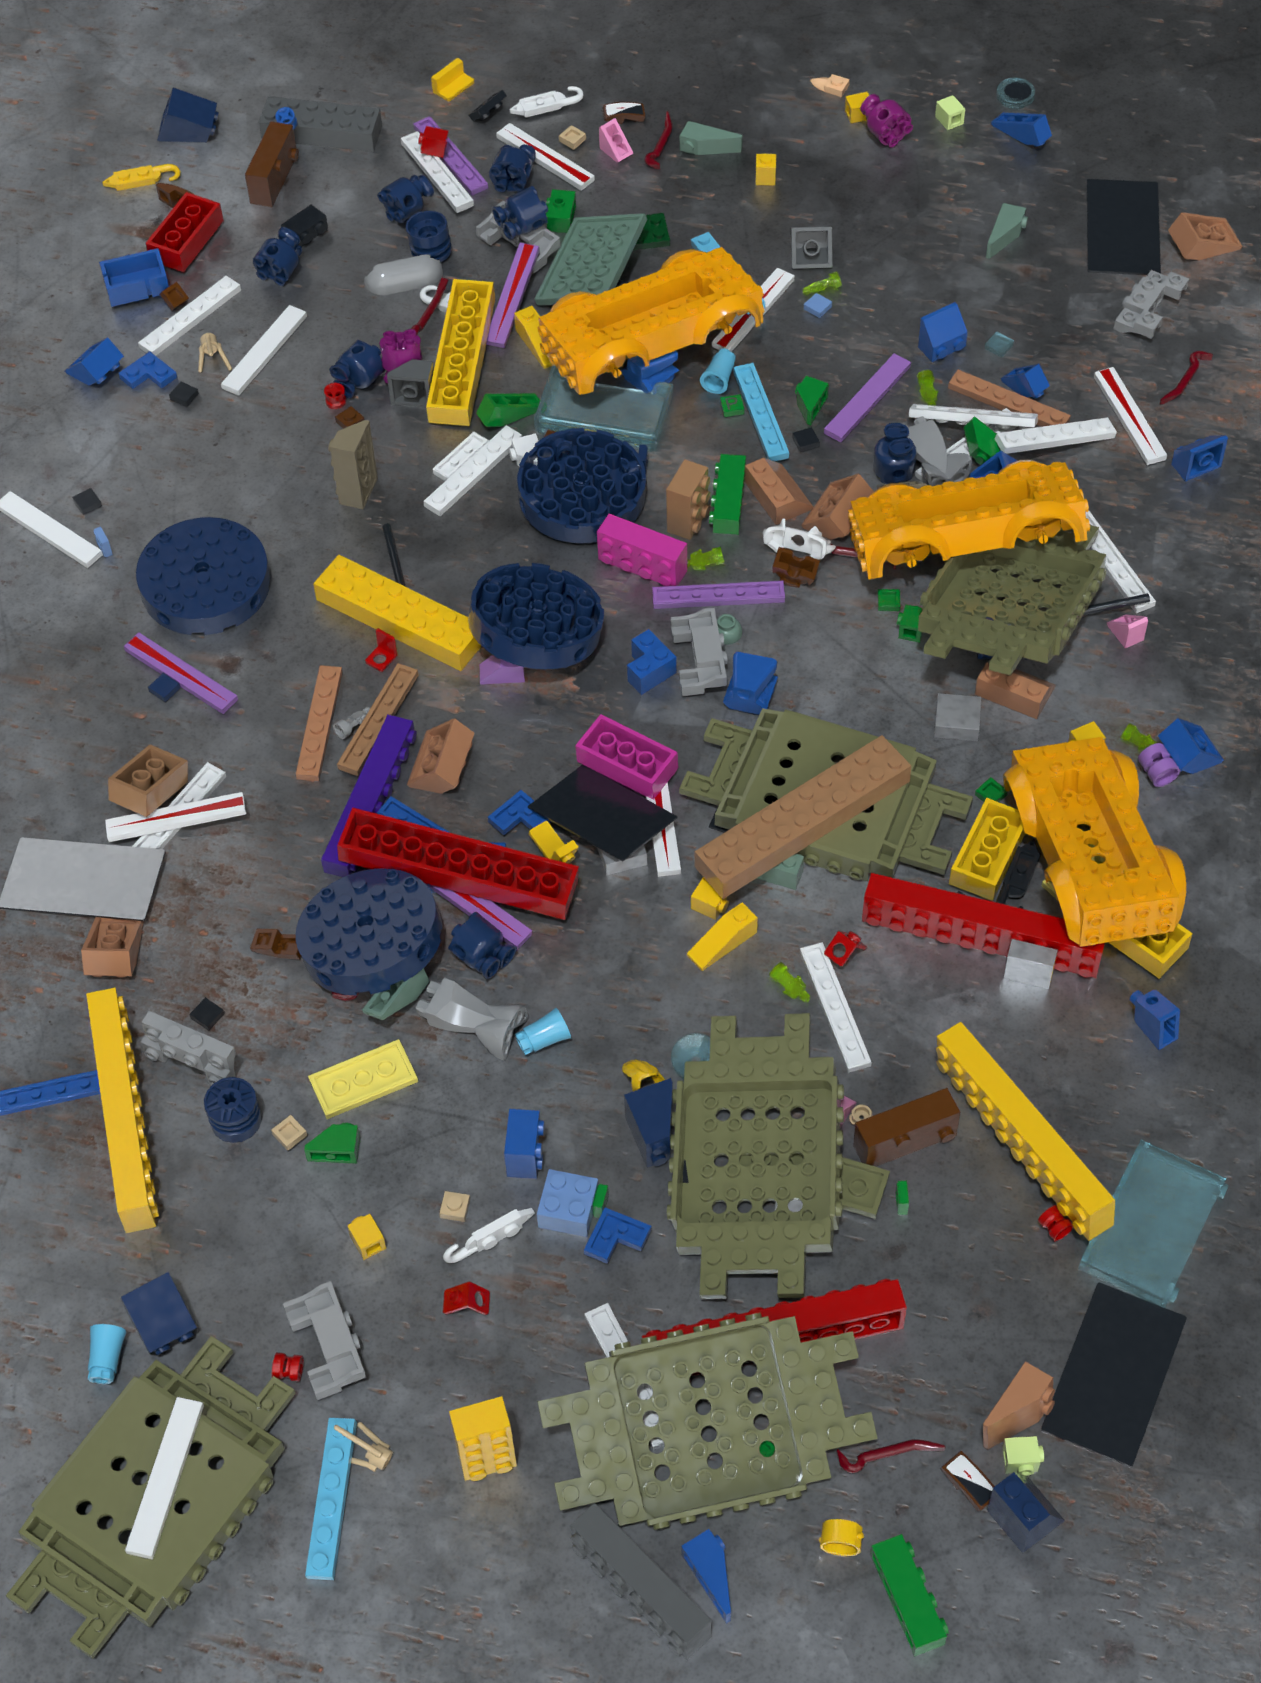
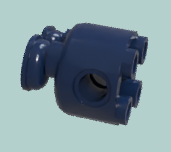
M522 144L518 149L510 145H504L497 152L489 170V177L498 192H505V190L520 192L524 190L532 171V163L536 158V151L532 146Z
M412 175L410 179L401 177L382 188L377 196L387 210V218L391 222L395 220L398 223H404L411 216L422 211L424 205L422 196H433L434 189L424 175Z
M534 186L508 197L505 202V208L500 206L492 207L494 219L497 225L503 228V232L509 241H512L516 236L528 234L548 223L546 217L548 207L544 201H540Z
M281 227L278 231V238H269L262 244L253 258V265L257 270L256 275L260 279L266 280L268 278L274 280L279 286H283L299 263L298 256L303 252L301 246L298 245L300 238L294 231Z
M356 340L339 356L335 365L329 368L331 376L337 379L333 383L343 385L346 398L350 399L354 396L355 388L364 389L369 387L386 371L382 366L381 351L377 346H370L361 340Z
M889 423L884 428L885 436L877 442L874 448L873 470L879 477L880 482L884 484L909 481L913 478L915 471L916 446L908 438L909 429L906 425Z
M477 911L472 913L463 925L458 924L451 932L453 939L448 947L453 954L470 968L482 973L483 977L487 980L492 978L499 968H505L512 961L517 951L515 945L506 944L503 946L502 932Z

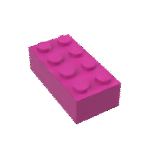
M608 514L597 531L598 560L606 564L614 565L624 571L637 574L644 579L658 582L663 586H678L687 572V543L612 514Z
M602 714L599 715L575 745L577 762L653 800L678 770V752Z

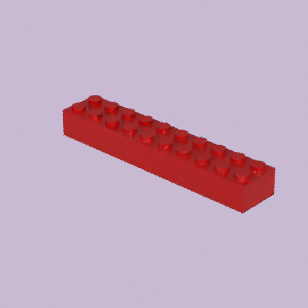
M353 807L337 845L338 861L369 869L386 868L401 870L416 876L426 884L563 920L566 919L578 883L579 866Z
M871 873L864 895L862 922L872 926L879 925L897 932L912 933L918 937H928L942 943L949 942L967 949H978L988 954H998L1006 957L1008 956L1011 941L1015 939L1056 949L1057 955L1054 968L1058 971H1068L1079 974L1082 977L1097 978L1105 943L1080 947L1079 944L1069 939L1063 918Z
M882 1279L876 1284L868 1286L860 1284L846 1291L832 1290L823 1296H806L801 1298L800 1301L791 1303L783 1301L775 1304L773 1307H756L746 1313H729L723 1316V1318L714 1320L706 1318L698 1321L696 1324H679L665 1331L652 1330L641 1337L656 1336L658 1341L667 1339V1333L683 1330V1335L694 1333L693 1327L709 1324L710 1329L720 1327V1321L735 1318L736 1323L746 1321L745 1316L761 1312V1316H768L769 1321L795 1316L801 1343L852 1331L856 1340L904 1329L907 1306L899 1280ZM694 1372L691 1374V1376L699 1375L701 1373Z

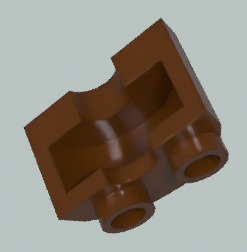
M779 547L772 572L776 573L780 577L779 581H784L785 585L799 588L800 584H812L820 560L811 556L799 558L794 555L792 550Z

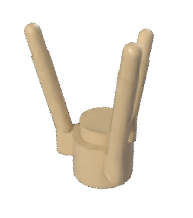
M212 333L203 334L200 338L198 372L201 373L203 369L204 353L213 356L216 351L219 352L228 370L231 371L232 367L222 350L221 343H217L216 336Z
M358 1422L357 1426L376 1444L369 1445L340 1426H334L337 1432L367 1450L365 1458L369 1459V1461L352 1457V1464L367 1467L374 1472L377 1468L382 1471L385 1469L393 1455V1451L389 1449L390 1446L381 1441L362 1422Z

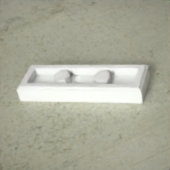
M472 432L432 469L433 474L446 481L489 440L476 432Z

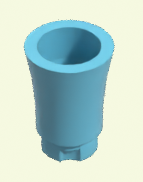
M723 348L714 355L708 368L700 377V383L706 391L722 394L727 390L729 378L736 360L734 353Z
M554 1008L534 1023L522 1028V1031L514 1034L524 1055L571 1038L569 1029L557 1008Z
M96 1324L90 1327L88 1381L103 1385L114 1382L122 1344L127 1332L124 1328L109 1324Z

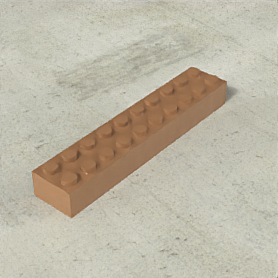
M881 735L694 851L695 868L724 899L909 783L911 765Z

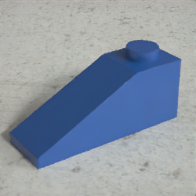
M1003 112L991 122L993 127L1025 145L1041 146L1052 136L1046 114Z
M710 1529L682 1545L681 1555L727 1624L731 1621V1608L723 1551L726 1548L718 1535L714 1536Z

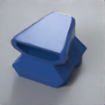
M673 351L650 360L649 366L646 367L643 359L635 356L627 360V366L621 372L625 380L641 392L653 394L659 390V384L671 382L674 379V374L679 371L673 365L678 359V353Z
M735 652L733 655V675L723 703L729 709L758 715L762 708L768 709L769 701L775 691V684L778 676L774 675L777 668V660Z

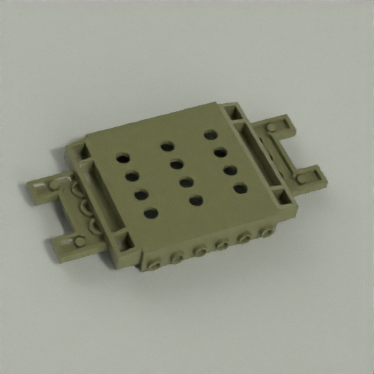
M1090 524V531L1087 532L1086 541L1075 542L1074 531L1068 533L1060 530L1054 537H1048L1047 543L1043 541V544H1041L1039 539L1025 542L1017 537L1015 546L1011 549L998 548L953 556L945 560L943 568L938 570L936 578L931 580L928 590L922 593L920 599L923 609L919 615L918 631L932 634L924 645V654L945 659L951 649L957 647L993 656L989 663V670L1007 675H1012L1022 657L1048 664L1054 655H1060L1106 577V554L1089 550L1098 536L1099 527ZM992 569H999V571H997V573L992 572V571H990V570H992ZM1020 574L1018 578L1012 577L1011 575ZM1041 579L1039 583L1033 582L1032 580ZM1055 584H1061V585H1063V586H1061L1060 588H1057V587H1054L1053 585H1055ZM976 592H985L982 596L975 594ZM1005 597L1003 601H1000L996 598ZM1019 602H1026L1027 604H1025L1024 606H1021V605H1018L1017 603H1019ZM1041 607L1049 608L1046 611L1039 610Z
M762 708L753 730L711 718L704 733V741L723 746L709 777L687 771L679 788V794L718 805L715 813V825L730 830L770 805L764 801L766 796L773 795L777 800L835 765L836 763L831 760L833 756L841 755L843 758H846L878 738V736L787 709L781 712ZM886 739L911 765L910 782L872 805L874 808L872 812L859 813L796 854L804 856V862L810 866L825 868L830 872L841 873L855 880L868 881L869 873L893 878L899 861L945 875L952 857V851L931 845L943 813L966 820L973 802V796L930 784L936 770L937 760L916 752L915 747ZM791 742H797L801 747L798 750H791L787 745ZM787 759L792 761L793 765L790 768H783L780 762ZM780 777L785 780V784L776 786L772 783V780ZM861 822L866 825V829L864 831H856L853 825Z
M810 1013L785 1014L784 1036L737 1038L736 1016H712L710 1061H686L684 1083L683 1080H678L677 1089H673V1103L676 1104V1112H672L671 1120L672 1126L675 1127V1135H671L670 1145L671 1150H674V1157L669 1159L670 1173H673L672 1181L668 1182V1194L672 1197L671 1204L667 1205V1219L671 1220L677 1233L676 1248L679 1255H701L699 1293L701 1299H727L728 1274L778 1273V1298L805 1297L806 1253L833 1252L834 1230H839V1217H842V1201H839V1193L843 1192L842 1177H840V1169H843L842 1153L840 1154V1146H843V1130H840V1122H844L843 1107H841V1099H844V1085L839 1084L838 1077L836 1076L834 1057L810 1058ZM771 1108H776L780 1111L779 1117L774 1120L766 1117V1112ZM795 1108H802L805 1114L800 1119H794L791 1117V1111ZM720 1110H728L730 1112V1117L725 1121L718 1120L716 1115ZM744 1110H754L755 1116L751 1120L742 1119L741 1114ZM799 1153L803 1155V1162L799 1165L791 1164L789 1160L793 1154ZM769 1154H775L779 1157L778 1162L773 1166H769L764 1162L765 1157ZM720 1155H725L729 1159L728 1163L723 1167H718L714 1164L715 1159ZM743 1155H751L754 1158L753 1163L749 1166H742L739 1160ZM684 1160H686L689 1183H683ZM799 1200L803 1203V1207L798 1212H792L788 1209L789 1202ZM743 1201H748L752 1204L751 1210L747 1213L738 1211V1205ZM767 1201L777 1202V1209L774 1212L768 1213L763 1210V1205ZM717 1202H724L727 1205L726 1210L721 1214H717L712 1210Z
M760 1312L745 1316L746 1321L736 1323L735 1318L720 1321V1327L710 1329L709 1324L693 1327L694 1333L683 1335V1330L667 1333V1339L658 1341L656 1336L640 1339V1345L631 1346L630 1341L615 1344V1350L609 1352L610 1357L585 1362L584 1366L589 1390L537 1401L543 1428L565 1423L570 1424L581 1477L554 1483L560 1511L613 1499L618 1526L645 1520V1525H653L655 1530L669 1527V1521L679 1519L680 1524L695 1521V1515L706 1513L708 1518L723 1514L722 1509L732 1507L734 1512L748 1509V1503L759 1501L760 1505L776 1502V1496L785 1495L786 1499L802 1496L801 1491L807 1490L806 1483L831 1478L826 1450L878 1439L872 1412L845 1417L833 1364L859 1358L853 1331L801 1343L795 1316L769 1321V1317H762ZM745 1361H752L756 1364L757 1371L751 1377L745 1376L742 1373L741 1367ZM699 1372L704 1376L705 1382L701 1388H694L690 1385L689 1378L692 1373ZM641 1384H648L652 1388L653 1393L648 1400H642L637 1395V1389ZM752 1387H757L762 1391L763 1397L759 1403H752L747 1397V1393ZM700 1399L708 1400L711 1405V1409L706 1415H700L696 1412L695 1404ZM649 1410L656 1412L658 1415V1422L653 1427H648L643 1422V1415ZM758 1414H764L769 1420L768 1427L764 1430L756 1429L753 1424V1420ZM705 1426H712L716 1430L717 1435L712 1442H706L701 1437V1431ZM658 1437L664 1442V1449L661 1453L654 1454L649 1450L648 1445L652 1438ZM764 1441L772 1442L775 1447V1451L770 1457L762 1456L759 1451L760 1444ZM714 1452L722 1457V1465L717 1469H712L707 1464L708 1456ZM664 1464L669 1468L670 1476L667 1480L660 1481L655 1477L654 1471L658 1465Z
M212 1336L180 1375L158 1360H155L139 1378L133 1377L32 1503L33 1511L18 1532L24 1541L39 1550L40 1553L6 1594L7 1599L28 1614L46 1592L62 1601L86 1618L69 1641L92 1659L128 1613L150 1628L166 1606L171 1610H175L178 1605L181 1606L188 1598L189 1590L193 1584L200 1582L204 1577L209 1563L220 1556L227 1539L234 1537L240 1528L239 1523L242 1519L253 1512L258 1498L262 1493H267L273 1484L274 1477L270 1468L282 1454L284 1447L282 1442L269 1434L267 1430L296 1394L295 1390L273 1376L258 1397L219 1372L231 1357L233 1351ZM179 1397L203 1402L204 1407L192 1443H201L203 1450L199 1455L192 1456L188 1454L154 1558L144 1559L127 1554L125 1551L127 1544L120 1543L119 1536L123 1531H132L175 1401ZM150 1415H158L161 1421L158 1426L150 1428L146 1426V1419ZM213 1457H222L224 1464L220 1469L213 1470L209 1467V1461ZM117 1458H124L127 1461L126 1467L121 1471L112 1469V1462ZM138 1472H145L148 1475V1479L143 1485H135L132 1481L133 1476ZM181 1500H186L190 1503V1509L184 1514H178L175 1511V1505ZM81 1502H90L92 1509L88 1514L80 1515L77 1513V1507ZM103 1516L113 1518V1524L109 1529L102 1530L98 1527V1521Z

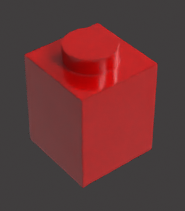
M426 126L424 133L420 132L419 135L420 153L443 158L447 147L449 131Z

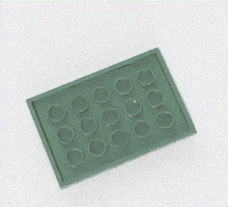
M645 213L574 218L534 299L536 304L554 305L560 298L569 293L583 291L597 295L615 288L647 222Z

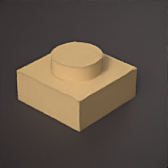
M572 125L559 135V142L573 150L586 140V133Z
M291 1115L271 1130L272 1135L287 1150H290L307 1136L306 1130Z
M445 1191L439 1213L440 1218L465 1222L470 1195Z

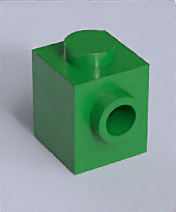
M906 604L904 612H899L897 619L899 639L920 643L923 632L918 631L919 615L923 608Z

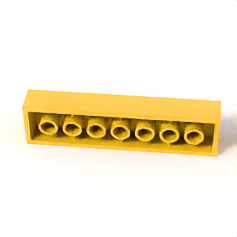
M453 279L426 405L429 423L470 426L495 303L494 282Z
M339 554L313 583L317 601L374 629L379 628L393 636L396 640L459 671L464 669L482 647L471 633L467 616Z

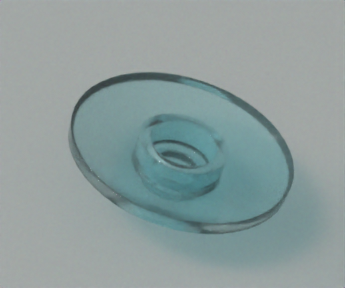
M692 1033L683 1036L676 1042L672 1049L671 1061L675 1071L684 1078L685 1062L691 1061L693 1057H699L700 1061H710V1037L700 1033Z

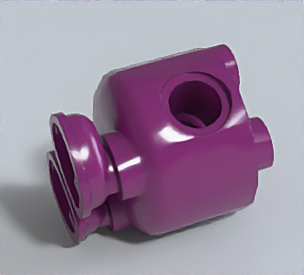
M871 94L863 101L860 107L861 112L866 116L869 131L882 144L888 145L891 148L895 147L913 129L910 115L895 100L887 99L880 102L878 95Z
M408 329L404 332L396 333L394 331H386L383 333V338L380 340L379 345L382 353V366L386 370L384 376L385 383H388V372L412 359L423 360L420 350L421 339L416 335L415 330Z

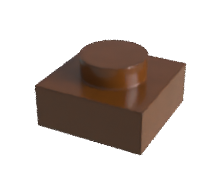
M175 282L160 293V296L171 310H174L189 299L178 282Z
M352 406L335 416L336 423L343 429L365 420Z

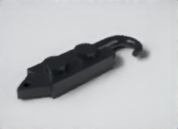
M1035 839L1022 847L1018 846L996 903L1005 904L1007 897L1019 898L1025 895L1041 853H1038Z

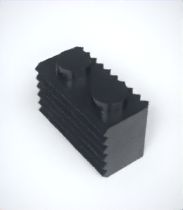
M310 204L282 223L281 227L294 231L300 238L298 245L304 246V244H308L319 234L324 233L328 229L325 213L323 214V212Z

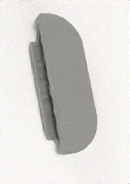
M420 255L386 262L374 266V270L367 276L365 275L364 284L368 291L376 295H390L423 288L437 283L442 278L443 267L440 260L430 258V255Z

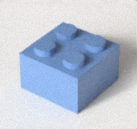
M549 1169L537 1211L538 1228L588 1237L593 1218L592 1205L599 1185L598 1179Z

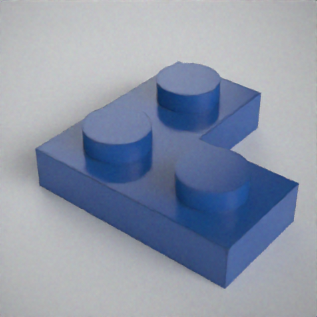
M148 352L118 373L119 378L132 389L148 378L160 388H164L178 378L176 371L152 352Z
M522 790L488 816V823L503 835L507 834L520 822L531 830L544 821H548L549 824L552 821L528 808V805L534 802V800Z
M604 1208L584 1248V1255L608 1264L617 1243L642 1251L652 1230L651 1225Z

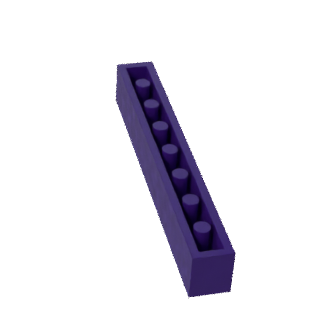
M387 714L322 856L321 862L324 873L345 877L352 874L353 871H357L359 866L338 861V842L352 807L377 814L384 805L386 798L391 796L392 784L400 776L401 764L408 758L410 744H414L417 731L414 730L412 720Z

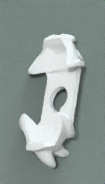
M782 519L778 526H771L763 530L764 544L768 545L776 553L779 547L809 553L812 558L819 560L823 559L826 554L833 552L836 548L835 545H831L830 540L822 537V533L816 526L807 532L786 527L785 519ZM794 535H801L804 538V544L801 546L796 545L791 539Z

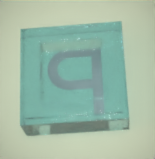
M996 332L985 343V349L1003 357L1013 346L1014 340Z

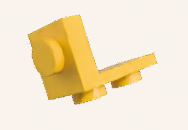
M544 821L529 831V836L546 858L568 864L575 859L574 855L579 848L574 840L564 844L548 821Z

